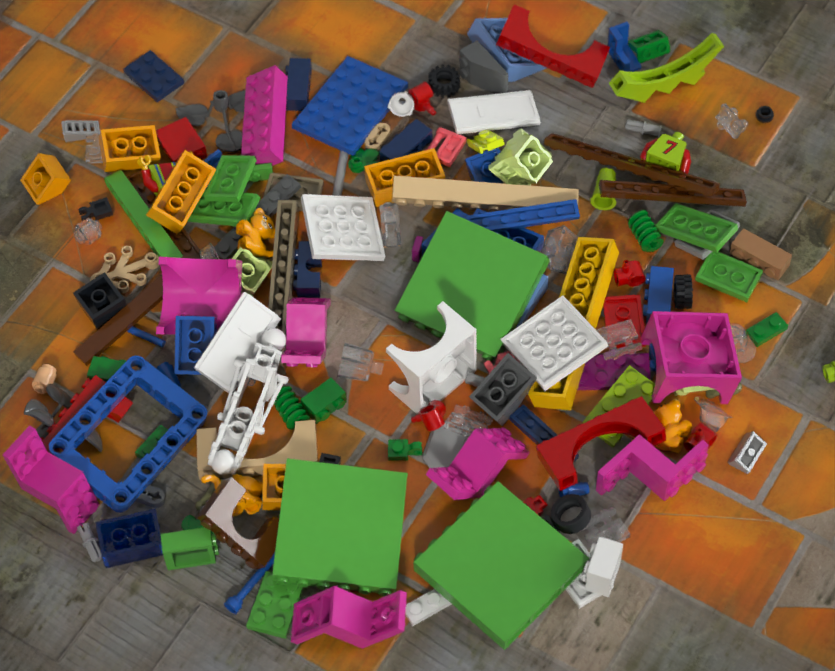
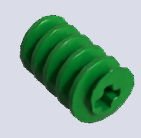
M641 210L630 217L628 227L634 234L641 249L644 252H653L663 245L664 240L661 238L658 229L654 227L655 224L651 221V217L648 216V212Z
M282 387L273 405H275L283 422L286 423V427L294 430L295 421L310 420V417L306 415L307 412L303 409V405L299 403V398L292 391V387Z

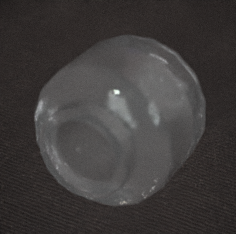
M86 218L75 226L73 234L78 243L90 245L101 237L102 226L97 220Z

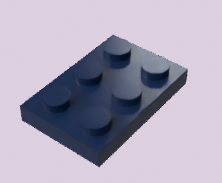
M151 50L123 68L124 73L157 103L184 84V79Z

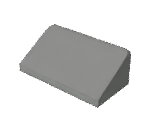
M754 431L746 433L727 463L749 474L767 443Z

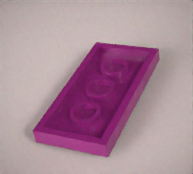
M598 353L585 363L577 390H609L629 365L650 380L649 353Z

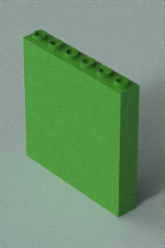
M446 211L394 311L400 320L406 323L411 321L415 323V327L423 331L428 329L432 331V335L442 338L446 330V324L443 316L437 310V306L441 302H445L476 329V352L482 354L481 357L487 361H496L497 354L503 353L506 348L501 338L513 331L518 325L550 260L545 254Z
M287 458L272 581H276L277 584L281 585L295 583L299 587L312 585L323 590L336 586L348 592L350 590L358 591L360 594L379 593V596L382 597L396 592L408 473Z
M497 482L493 486L490 485L480 499H475L466 512L460 513L456 522L452 526L448 525L438 539H433L425 552H420L414 558V571L505 650L584 571L589 557L500 482Z

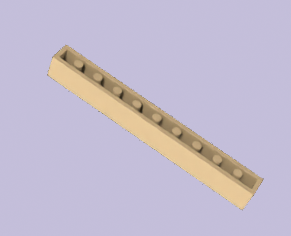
M394 176L392 187V202H396L397 205H407V203H410L417 207H424L425 205H433L434 208L451 206L452 209H462V207L473 211H476L477 208L488 209L490 212L577 199L578 204L579 189L407 176Z

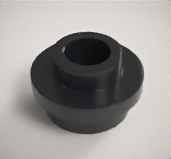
M761 106L756 111V119L758 121L768 123L773 120L774 113L769 106Z

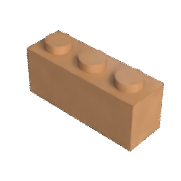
M744 228L731 243L730 255L735 259L763 270V273L768 277L779 280L790 266L792 254Z

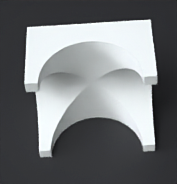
M441 302L437 306V310L445 321L446 330L444 336L436 345L427 350L417 352L405 351L395 347L393 344L386 348V353L402 370L409 385H400L393 381L389 385V390L416 414H419V411L426 407L429 402L433 400L442 401L466 380L469 372L475 373L477 371L476 329L445 302Z

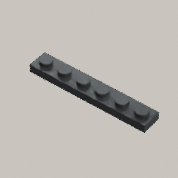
M286 174L258 202L256 209L262 208L265 215L272 217L277 212L278 200H289L301 188L300 183ZM236 226L212 249V253L218 258L231 259L238 251V241L242 236L236 234Z

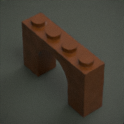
M232 477L224 479L196 518L201 521V525L216 534V538L219 541L226 543L235 555L241 556L247 566L252 569L264 568L275 553L279 519L277 517L266 519L252 539L240 536L233 526L232 514L235 506L247 490Z

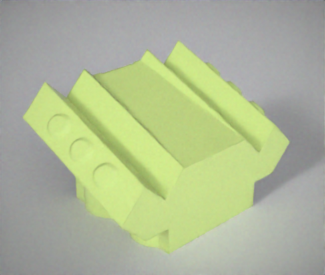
M521 128L513 134L512 139L506 142L503 150L488 167L495 176L506 184L531 186V184L538 182L553 162L551 159L552 153L542 146L537 138L529 135Z
M240 247L232 259L242 261L241 295L243 292H246L253 296L272 269V261L263 257H254L249 250Z

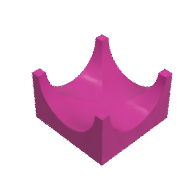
M159 257L163 278V302L158 326H156V334L175 335L176 316L217 317L218 331L241 296L242 261L237 259Z
M653 311L640 338L642 345H649L652 342L655 350L656 382L652 394L653 403H661L667 395L682 388L705 386L713 388L720 393V404H728L742 379L728 313Z

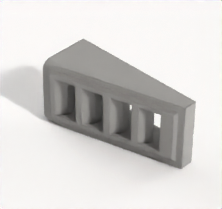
M62 121L65 142L96 138L100 135L99 121Z

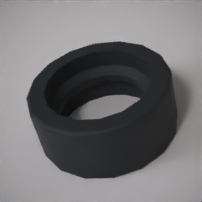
M569 494L559 498L553 504L551 518L562 533L574 534L582 531L589 524L591 510L583 497ZM569 508H582L580 514L573 520H560L562 514Z

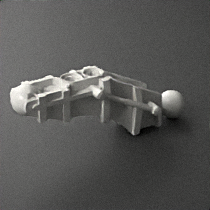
M271 328L264 332L262 344L256 343L251 359L247 358L245 362L236 359L234 362L236 370L223 413L220 412L217 416L218 420L224 423H221L217 439L213 442L208 456V465L212 466L213 470L218 474H235L236 469L239 470L254 433L264 434L265 428L262 426L283 384L286 385L289 381L288 377L277 373L282 355L281 350L286 345V336L278 328ZM249 378L265 383L254 414L248 407H239ZM236 383H237V386H238L237 392L234 391V390H235V387H236ZM266 401H269L268 407L264 413V404ZM223 446L237 451L236 457L229 450H220V447Z

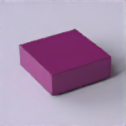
M421 236L415 238L412 247V260L414 262H419L422 255L423 237Z

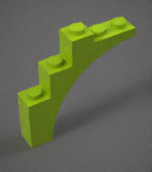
M711 33L702 43L682 57L650 70L636 72L620 70L609 84L616 96L645 103L655 91L670 94L680 82L695 85L706 73L704 68L724 48V45L717 34Z

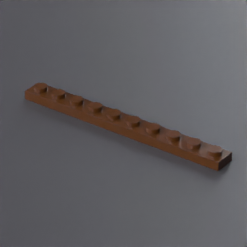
M551 133L544 139V145L552 150H562L569 155L581 156L585 160H595L602 165L614 166L618 170H628L635 175L648 176L651 180H661L671 186H681L687 191H697L704 196H713L719 190L720 183Z

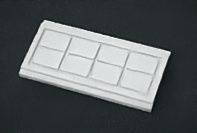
M530 90L453 98L447 101L457 134L541 124Z
M243 292L193 368L229 393L236 370L234 366L235 360L239 359L245 362L247 358L251 359L256 343L262 344L264 332L268 329L276 328L281 318L254 297Z

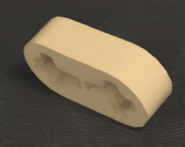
M379 123L373 128L365 140L366 150L376 149L380 151L390 138L389 125Z

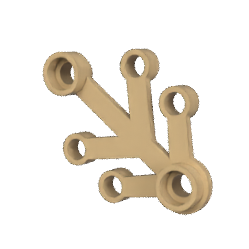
M124 246L121 249L122 256L115 270L108 273L111 265L116 262V258L113 253H106L104 255L105 262L100 272L93 274L90 281L105 272L119 292L126 293L130 288L127 281L134 282L138 286H144L147 283L145 274L139 273L134 275L130 272L145 266L148 269H156L159 266V257L157 254L150 252L146 254L144 259L126 266L129 258L133 256V250L131 246ZM115 278L123 279L119 282L113 281Z

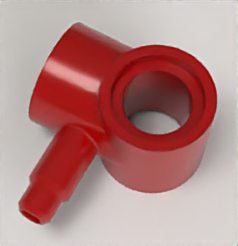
M424 81L408 91L414 100V109L416 111L423 112L427 110L432 116L436 114V111L430 104L433 91L427 82Z
M624 260L622 267L614 268L613 271L617 287L623 285L636 287L643 284L646 280L641 263L637 260Z
M433 400L421 409L419 414L411 417V421L413 423L423 421L427 431H434L445 423L443 417L446 413V406L439 400Z
M699 423L684 441V448L687 452H690L699 442L704 440L709 444V449L717 439L718 434L703 423Z

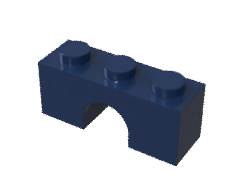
M299 241V249H295V260H298V264L294 265V275H297V280L293 281V289L297 291L298 297L320 298V272H311L309 270L314 267H322V259H312L309 241Z

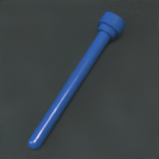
M275 553L264 568H259L236 596L233 595L225 601L224 606L233 614L239 612L242 608V600L274 564Z

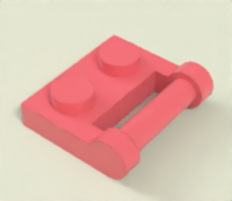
M439 127L434 139L428 148L423 151L436 149L441 139L446 138L438 149L437 156L440 164L451 167L466 144L467 137Z

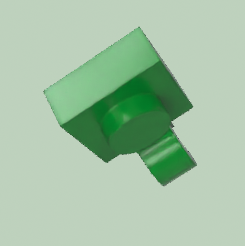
M408 439L388 440V461L408 460V455H422V442L416 441L409 444Z

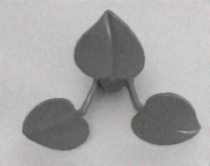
M218 90L213 94L209 110L204 105L193 104L176 108L177 116L179 119L187 117L192 126H199L205 123V118L210 116L214 106L218 112L223 114L226 134L217 136L216 146L222 151H240L242 149L243 134L240 131L229 132L226 109L229 107V109L234 108L237 112H244L246 90L227 96L225 91Z
M48 384L46 387L49 396L58 402V407L52 415L48 413L46 406L36 399H31L24 409V415L32 416L42 422L36 431L39 437L44 439L49 434L47 430L54 424L53 418L59 412L62 405L67 409L72 405L70 402L71 397L53 384ZM94 429L86 440L101 453L102 440L99 433Z

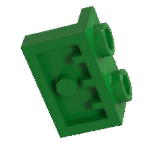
M660 30L628 41V46L636 53L637 60L640 63L670 53L669 38Z

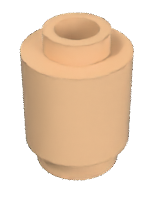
M43 364L38 369L32 382V387L37 393H47V385L54 383L57 370L53 366Z

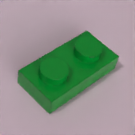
M775 312L748 328L745 334L756 347H759L787 330L788 324Z
M160 424L135 451V455L142 459L147 453L149 454L168 429ZM168 441L167 443L171 445L173 441Z

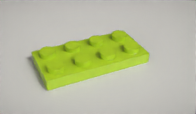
M629 365L584 419L582 424L640 396L649 405L652 401L655 383ZM612 433L598 437L614 448L624 434Z

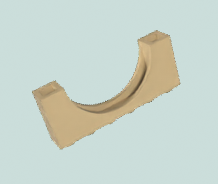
M315 420L295 421L294 433L283 449L265 458H243L239 470L236 469L235 474L249 477L263 475V464H286L287 458L318 462ZM216 428L197 429V471L200 480L206 474H213L220 479L231 478L234 475L232 473L218 474L213 470L212 466L208 465L211 446L216 441L218 435ZM223 446L220 447V450H222V449L227 450V449H226L225 447H223Z

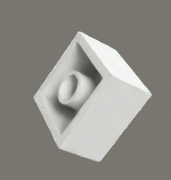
M600 536L597 544L593 543L590 551V561L587 560L584 568L583 582H586V591L606 597L610 596L621 563L623 543Z

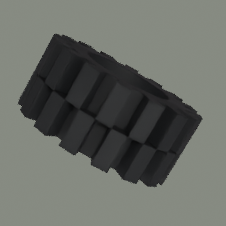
M441 65V68L436 66V70L433 68L429 72L428 84L436 97L441 95V98H444L447 95V98H450V94L454 96L455 92L458 93L460 74L455 67L450 69V65H447V67ZM441 79H448L451 82L442 84L438 81Z
M690 274L675 275V309H692V277Z

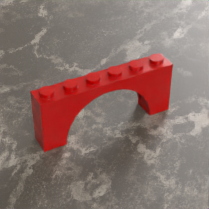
M514 4L496 45L593 88L610 47L594 40L587 50L579 54L562 55L554 53L539 44L533 37L528 24L530 11Z
M97 375L92 380L88 378L82 385L84 390L81 394L76 393L70 401L72 403L70 408L67 409L65 407L58 416L61 418L58 423L54 422L48 428L47 432L49 434L45 439L41 437L47 452L51 440L106 383ZM107 393V394H106L108 397H114V396H115V395L112 394V393ZM124 397L107 417L119 423L133 402ZM55 448L54 451L60 453V448Z
M640 396L602 415H598L592 420L579 424L575 428L562 432L558 436L541 442L539 445H536L539 460L558 489L562 491L578 483L577 473L573 466L574 460L582 446L593 438L612 433L626 434L636 438L640 434L650 444L656 446L666 441V431L647 402Z

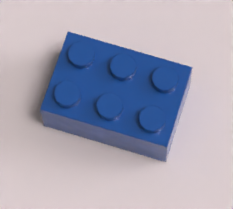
M176 316L174 374L202 375L193 367L217 333V317Z

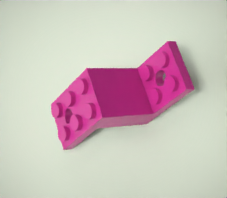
M293 297L287 303L286 350L281 355V363H286V366L291 367L298 366L299 363L306 364V367H317L318 364L322 363L326 357L327 310L331 305V298Z
M30 425L3 454L21 489L55 508L67 530L72 534L77 532L79 525L83 526L82 524L85 523L91 514L95 513L100 505L84 473L47 452L36 429Z
M505 428L474 429L449 467L430 468L426 475L454 500L481 498L508 460L526 459L530 452L525 449L524 443L511 437V432Z
M639 434L598 471L596 491L601 496L606 491L610 492L615 487L616 482L620 479H625L629 472H631L665 501L669 497H674L679 491V487L683 484H688L696 472L699 473L705 468L709 444L702 440L679 462L674 464Z
M336 586L294 603L291 642L300 644L325 633L363 649L405 631L406 592L399 590L371 602Z

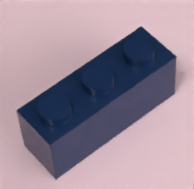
M290 58L289 65H286V75L288 76L286 110L303 111L309 103L312 75L311 59Z
M418 119L407 124L402 132L396 134L387 145L382 146L380 149V162L421 152L433 140L432 129Z

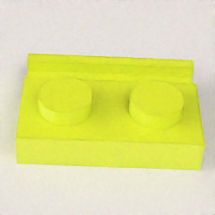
M489 130L479 132V135L474 136L473 140L467 139L468 146L480 154H483V150L490 151L505 145L502 137Z

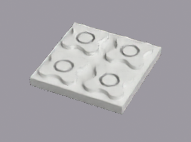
M302 194L301 204L312 259L384 261L386 256L373 197Z
M563 295L501 338L503 345L518 362L537 377L536 382L544 391L608 347L607 341Z

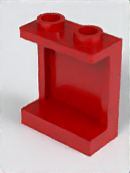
M187 117L156 130L159 147L162 146L172 162H177L181 153L185 150L188 152L192 151L193 155L201 160L207 157L206 146Z

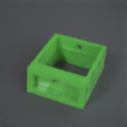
M197 528L161 534L162 552L167 570L216 563V555H219L216 535L211 534V530Z

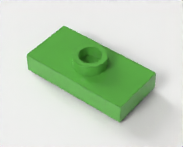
M272 163L255 165L248 182L268 180L270 173H273Z

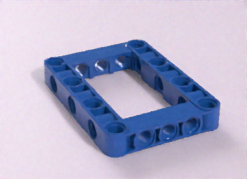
M135 355L130 357L51 440L48 452L81 470L94 495L113 511L125 512L194 437L197 429L203 427L207 417V409L143 357ZM137 366L140 370H133L131 367ZM138 385L181 420L175 426L172 425L157 442L156 447L149 454L147 453L132 469L131 474L124 482L116 483L106 475L104 470L98 469L90 462L88 457H83L76 449L123 398ZM107 393H112V394H114L115 396H114V397H108L106 394H107ZM198 414L201 418H194L192 415ZM86 420L89 422V424L83 425L80 423V421ZM173 441L176 445L170 446L167 442ZM61 448L63 452L57 453L54 449ZM142 469H148L151 473L145 474L142 472ZM122 497L125 499V502H118L116 498Z

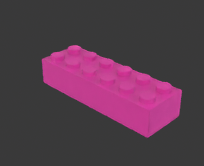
M276 65L246 77L241 156H255L257 160L255 165L272 163V166L283 162L288 76Z

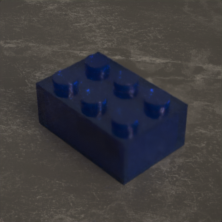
M156 508L96 522L101 556L105 568L163 556L161 528Z

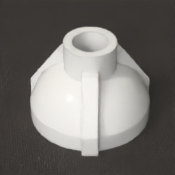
M407 91L398 92L390 98L388 109L400 117L410 116L414 109V100Z

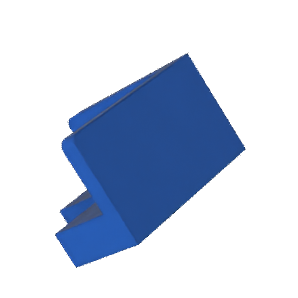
M624 22L609 28L608 46L610 50L608 53L619 70L634 72L640 70L642 65L628 46L629 23Z

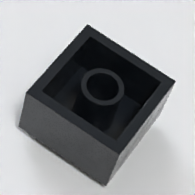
M105 272L73 292L78 304L97 330L127 305L124 297Z

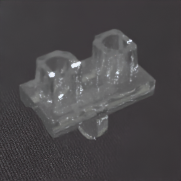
M722 104L720 112L715 117L718 120L716 126L719 130L726 129L733 139H737L740 133L746 130L748 122L737 117L738 111L735 107L729 108L727 104Z

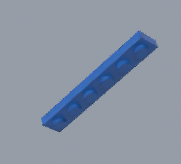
M577 199L465 216L466 220L493 232L580 218Z

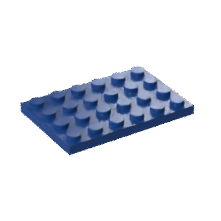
M347 56L294 120L292 129L354 156L373 128L390 111L388 109L390 98L398 92H404L408 88V82Z

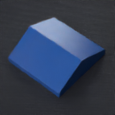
M499 147L465 159L472 181L504 183L488 167L501 152Z

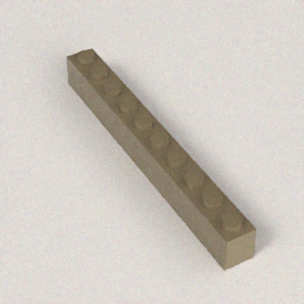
M278 200L268 309L281 318L276 328L281 330L285 336L287 303L292 299L295 249L299 219L296 200ZM285 345L284 348L281 350V351H282V354H283L284 351L286 350V345ZM280 359L277 373L286 375V363H281Z

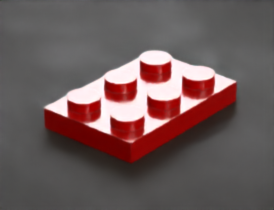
M640 295L605 297L603 315L608 349L646 347V345L641 344L640 339L645 329Z

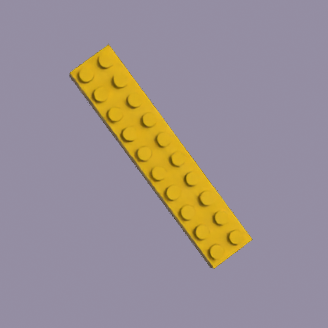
M578 237L559 298L563 295L596 330L619 251L614 239ZM585 363L546 391L535 381L528 393L534 407L571 410Z

